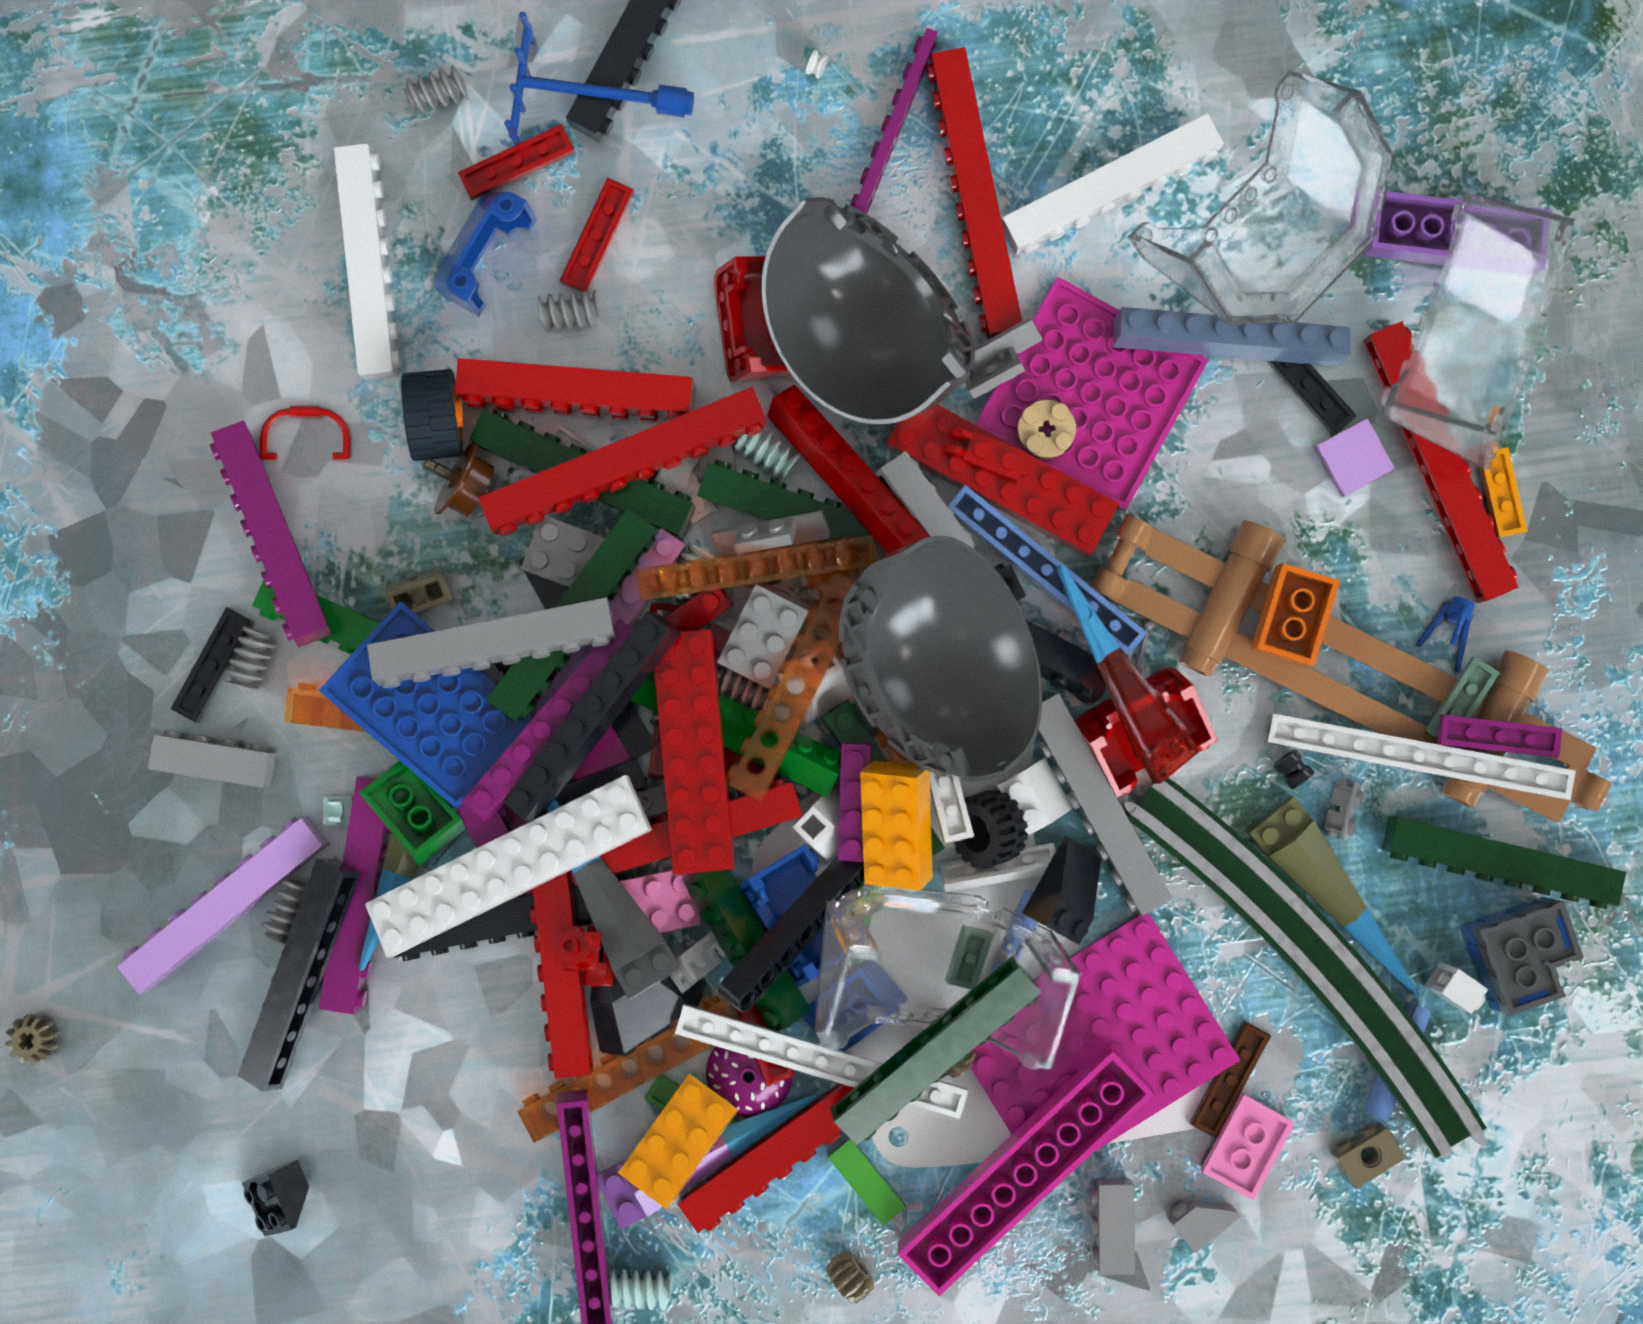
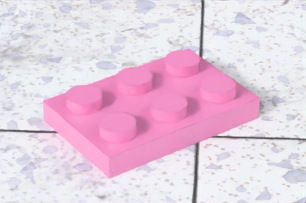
M673 870L620 881L659 933L701 924L698 906L689 895L688 889L683 882L690 878L692 874L673 875Z
M1241 1092L1200 1170L1213 1179L1255 1200L1295 1122Z

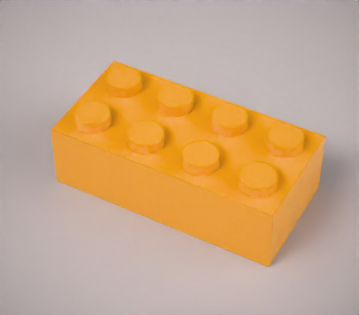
M873 760L860 772L865 884L921 891L933 878L930 772L914 764Z
M689 1073L621 1167L618 1174L663 1208L669 1209L736 1115L738 1109Z

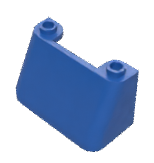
M509 191L487 193L478 200L434 274L433 285L439 294L474 315L480 316L486 304L478 295L481 285L477 282L473 270L497 230L511 236L516 229L524 228L528 231L532 229L537 219L527 200Z
M806 843L739 885L766 932L817 878L815 872L818 870L819 858L813 849L807 847ZM838 912L787 968L797 986L799 987L812 981L868 945L865 941V932L858 923L845 922Z

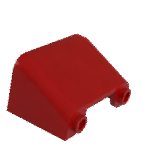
M735 256L719 267L714 275V289L727 377L731 382L792 375L776 350L764 314L762 274L766 256Z
M1171 667L1155 672L1084 712L1075 720L1078 729L1116 797L1128 794L1134 790L1138 782L1136 772L1177 749L1185 746L1190 751L1202 752L1218 741L1194 685L1177 669Z

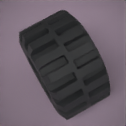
M996 789L964 798L974 836L973 838L952 842L956 846V853L962 855V860L965 863L970 862V865L974 868L987 869L1018 857L1020 851L1024 850L1026 846L1024 841L1028 840V833L1025 832L1028 824L1023 819V815H1025L1023 810H1019L1017 807L1019 803L1015 799L1010 800L1008 793H1001L1000 790Z

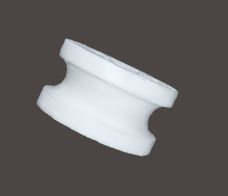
M814 49L807 64L805 74L810 75L813 73L816 79H820L827 64L828 54L820 55L818 50Z

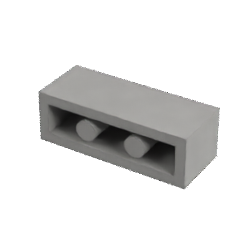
M1130 1178L1095 1179V1188H1090L1091 1206H1095V1217L1090 1219L1091 1235L1096 1237V1247H1091V1264L1096 1265L1100 1275H1135L1134 1184Z

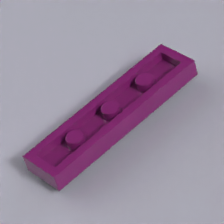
M1440 714L1437 744L1559 758L1562 728Z
M843 742L841 746L839 861L864 862L860 772L872 762L873 743Z

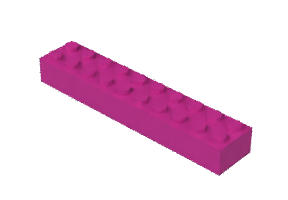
M1109 1042L898 1241V1255L938 1296L943 1294L1155 1095L1151 1084Z

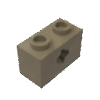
M441 566L388 584L385 589V594L392 610L400 601L414 613L452 600L451 590Z

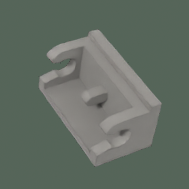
M712 931L698 939L675 957L681 966V970L670 977L681 993L688 990L722 962L714 948L719 951L723 958L726 957Z

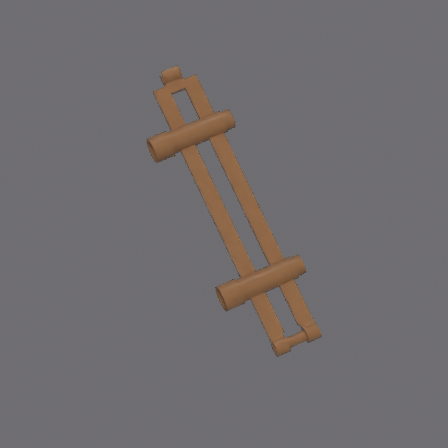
M1126 514L1115 536L1119 539V542L1106 568H1099L1090 586L1105 599L1115 602L1187 638L1184 645L1186 649L1179 663L1202 675L1211 677L1217 664H1221L1225 657L1376 733L1437 744V739L1425 732L1426 725L1307 666L1251 650L1253 639L1237 632L1249 607L1260 613L1262 612L1270 586L1262 581L1266 573L1271 572L1286 542L1283 536L1265 526L1243 520L1228 550L1230 555L1226 563L1152 527L1145 521ZM1135 549L1143 550L1145 556L1212 588L1201 613L1134 580L1128 582L1121 576ZM1331 615L1329 616L1322 644L1441 703L1456 682L1457 678ZM1505 650L1496 667L1500 674L1472 718L1554 727L1526 713L1530 702H1534L1549 669L1529 657ZM1562 731L1559 758L1554 759L1566 764L1565 769L1576 770L1571 800L1445 777L1447 781L1441 793L1456 802L1474 808L1480 795H1484L1488 788L1554 822L1560 823L1570 802L1585 810L1598 811L1611 786V782L1586 770L1597 748ZM1453 746L1454 748L1502 757L1505 754L1503 751Z

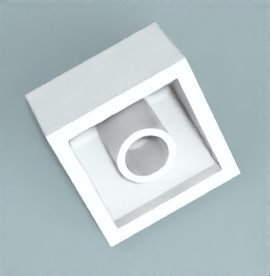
M1045 757L994 785L996 790H1000L1001 793H1008L1010 800L1015 799L1019 803L1017 807L1019 810H1023L1025 814L1023 819L1028 824V827L1025 828L1028 836L1051 824L1073 809Z

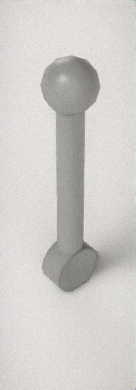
M1145 619L1143 622V627L1147 634L1141 640L1136 664L1130 670L1133 677H1140L1143 672L1141 664L1150 629L1154 627V622L1149 619Z

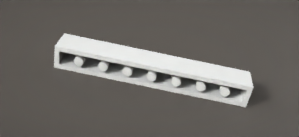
M1207 113L1002 218L1003 231L1016 255L1023 251L1025 254H1029L1040 247V242L1048 238L1050 241L1059 239L1066 234V229L1075 226L1077 229L1091 221L1090 217L1099 212L1102 216L1110 213L1117 208V203L1126 200L1128 203L1142 195L1141 191L1150 186L1152 190L1161 187L1168 182V177L1174 174L1180 177L1193 169L1192 165L1201 160L1203 164L1212 161L1219 156L1218 152L1224 142Z
M368 143L334 147L358 376L363 380L399 377L398 368H402V358L400 351H396L395 340L399 339L397 323L393 322L392 311H396L394 295L390 294L389 283L393 282V275L390 265L387 266L386 255L390 254V247L387 237H384L383 227L387 226L385 210L381 209L380 198H384L382 182L377 179V170L381 169L379 154L374 152Z

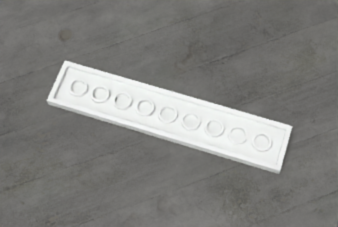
M624 775L365 903V906L386 958H392L651 831L652 828L629 776Z

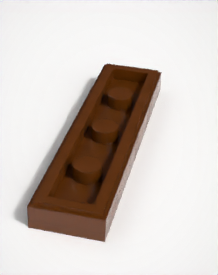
M1243 1021L1231 1043L1240 1061L1213 1077L1189 1122L1192 1126L1217 1139L1271 1038L1270 1034Z

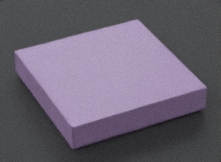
M1368 418L1315 446L1342 497L1395 469Z

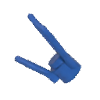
M1457 596L1452 597L1450 604L1444 602L1440 612L1424 631L1416 646L1421 647L1444 616L1448 615L1447 621L1455 624L1450 641L1451 645L1456 644L1462 628L1454 668L1456 672H1459L1463 661L1469 626L1474 616L1472 612L1475 604Z

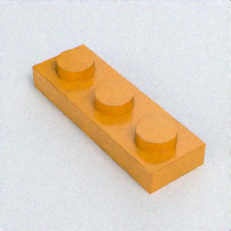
M1506 447L1477 454L1489 512L1495 525L1493 529L1496 537L1502 538L1528 532L1509 448Z

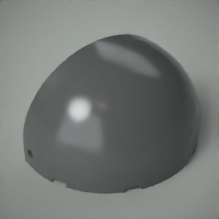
M825 197L806 198L802 200L777 229L767 250L763 266L762 301L764 314L772 341L783 363L801 387L815 400L836 414L854 421L868 424H890L928 411L951 395L971 375L969 371L975 363L973 340L966 322L962 321L960 323L955 313V310L958 308L957 304L926 263L914 251L908 254L896 243L899 237L877 220L846 204L844 208L838 207L834 199Z
M931 536L905 545L885 555L865 569L861 577L853 583L844 599L840 613L838 641L843 643L844 657L841 658V663L851 692L872 727L877 725L889 738L887 743L917 766L944 777L947 774L959 776L963 781H978L1005 775L1030 751L1038 733L1042 714V682L1038 656L1023 612L1001 575L979 552L966 543L952 537Z

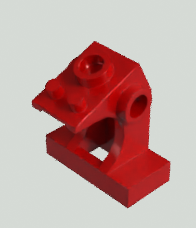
M567 926L566 931H558L555 962L562 965V970H584L582 982L584 986H613L614 973L605 951H603V962L599 963V947H603L600 941L602 932H597L594 926H588L587 932H584V928Z

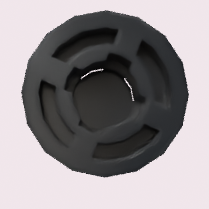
M1297 749L1288 752L1273 764L1274 769L1284 775L1286 778L1285 783L1290 789L1298 787L1314 774L1312 768L1303 763L1301 760L1302 755Z

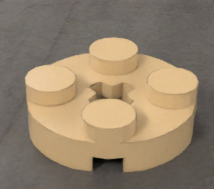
M1053 400L1037 401L1027 407L1017 425V436L1021 446L1040 459H1053L1060 456L1071 446L1076 435L1075 419L1068 407L1063 403ZM1043 422H1049V425L1054 427L1050 437H1045V434L1038 430L1039 427L1043 426Z

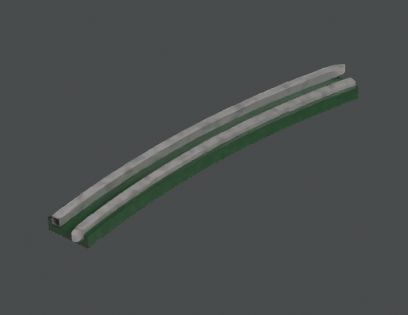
M1162 772L1158 774L1137 804L1129 801L1123 803L1125 810L1129 813L1127 817L1131 824L1166 850L1231 907L1280 956L1316 996L1377 1073L1419 1134L1431 1156L1437 1158L1453 1151L1452 1146L1469 1136L1479 1145H1486V1138L1483 1130L1487 1129L1486 1125L1416 1023L1349 942L1278 869L1223 820Z

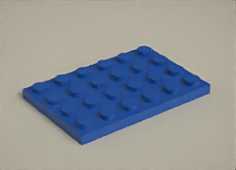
M400 601L318 691L457 809L463 803L462 800L525 729L534 716L529 713L525 720L519 717L515 723L487 703V698L497 684L481 670L476 671L472 668L462 669L460 674L454 676H443L442 673L431 675V679L424 682H413L412 679L401 681V685L394 688H383L382 685L379 686L374 682L370 669L368 644L435 631Z

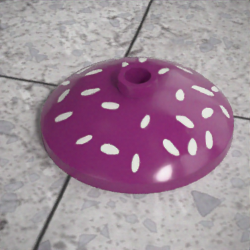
M715 1046L711 1051L706 1066L708 1087L738 1109L736 1115L742 1117H752L777 1108L788 1095L793 1081L792 1077L766 1088L754 1057ZM751 1071L755 1077L753 1080L747 1081L744 1079L743 1074Z

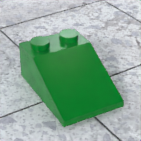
M400 760L359 792L419 867L466 830L462 819L445 799Z

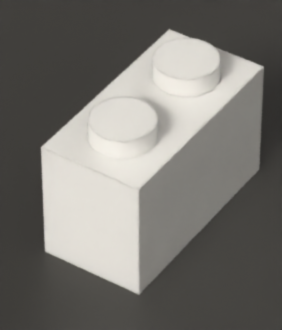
M1441 962L1424 985V987L1450 1005L1470 1014L1483 1005L1486 999L1485 993L1488 990L1460 969Z

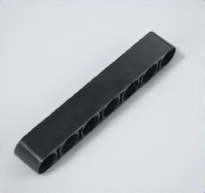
M837 856L722 980L718 988V994L739 1011L745 1012L749 1010L865 884L864 862L839 861Z

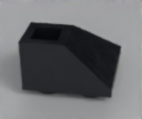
M298 1160L282 1164L242 1182L244 1197L247 1203L252 1206L256 1216V1226L263 1232L264 1237L290 1231L297 1227L309 1190L308 1182Z

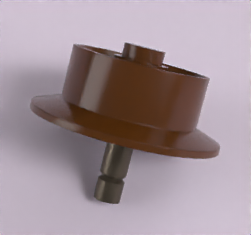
M471 442L464 449L463 455L457 459L452 469L439 462L437 463L429 457L425 460L423 468L433 471L434 474L446 479L435 504V514H441L448 507L468 517L479 504L478 497L488 493V485L494 473V466L475 456L477 443Z

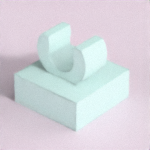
M323 796V825H349L353 796Z

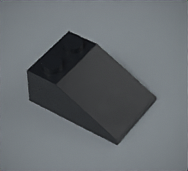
M1064 836L1022 913L1080 945L1094 918L1101 858L1069 837Z

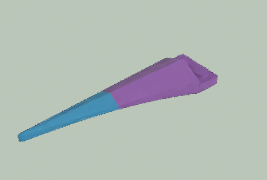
M812 1094L729 1124L680 1194L813 1102L818 1095ZM627 1159L598 1173L599 1187L621 1230L646 1216L648 1217L662 1207L618 1174Z

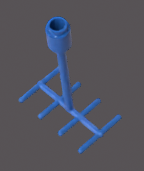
M520 12L519 16L523 24L521 49L515 48L514 50L519 63L516 84H510L509 86L514 97L511 120H505L504 122L514 145L521 143L517 133L520 112H526V107L522 100L524 87L651 104V107L656 108V114L683 118L685 115L692 116L694 92L688 91L684 87L660 84L658 90L646 92L531 76L527 61L530 43H535L536 38L527 14Z

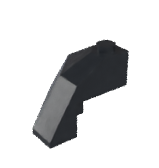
M603 947L599 950V963L603 962ZM615 975L613 986L591 987L590 1003L599 1050L601 1053L628 1056L637 1050L636 1045L649 1037L654 1039L671 1028L670 1023L680 1017L684 1003L698 1007L707 984L700 979L688 990L681 993L669 976L631 1000L627 998Z

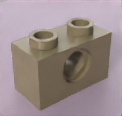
M1380 1122L1366 1125L1361 1129V1134L1353 1139L1346 1138L1340 1141L1335 1146L1336 1149L1330 1152L1348 1183L1355 1189H1358L1406 1159L1389 1129ZM1370 1146L1372 1148L1371 1156L1367 1159H1361L1362 1150Z

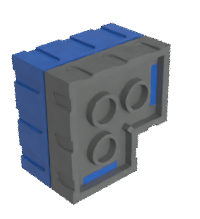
M1540 897L1534 899L1533 902L1522 903L1505 909L1506 911L1496 912L1479 918L1475 922H1467L1460 925L1468 941L1467 946L1472 960L1476 964L1480 983L1488 989L1486 1000L1489 1008L1509 1016L1566 997L1563 986L1560 985L1558 980L1559 975L1556 968L1566 965L1565 963L1584 958L1564 901Z

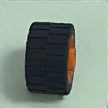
M451 369L403 373L401 376L402 408L411 459L413 461L426 460L428 457L431 459L461 457L463 455L461 427H464L461 399L455 394L453 371Z

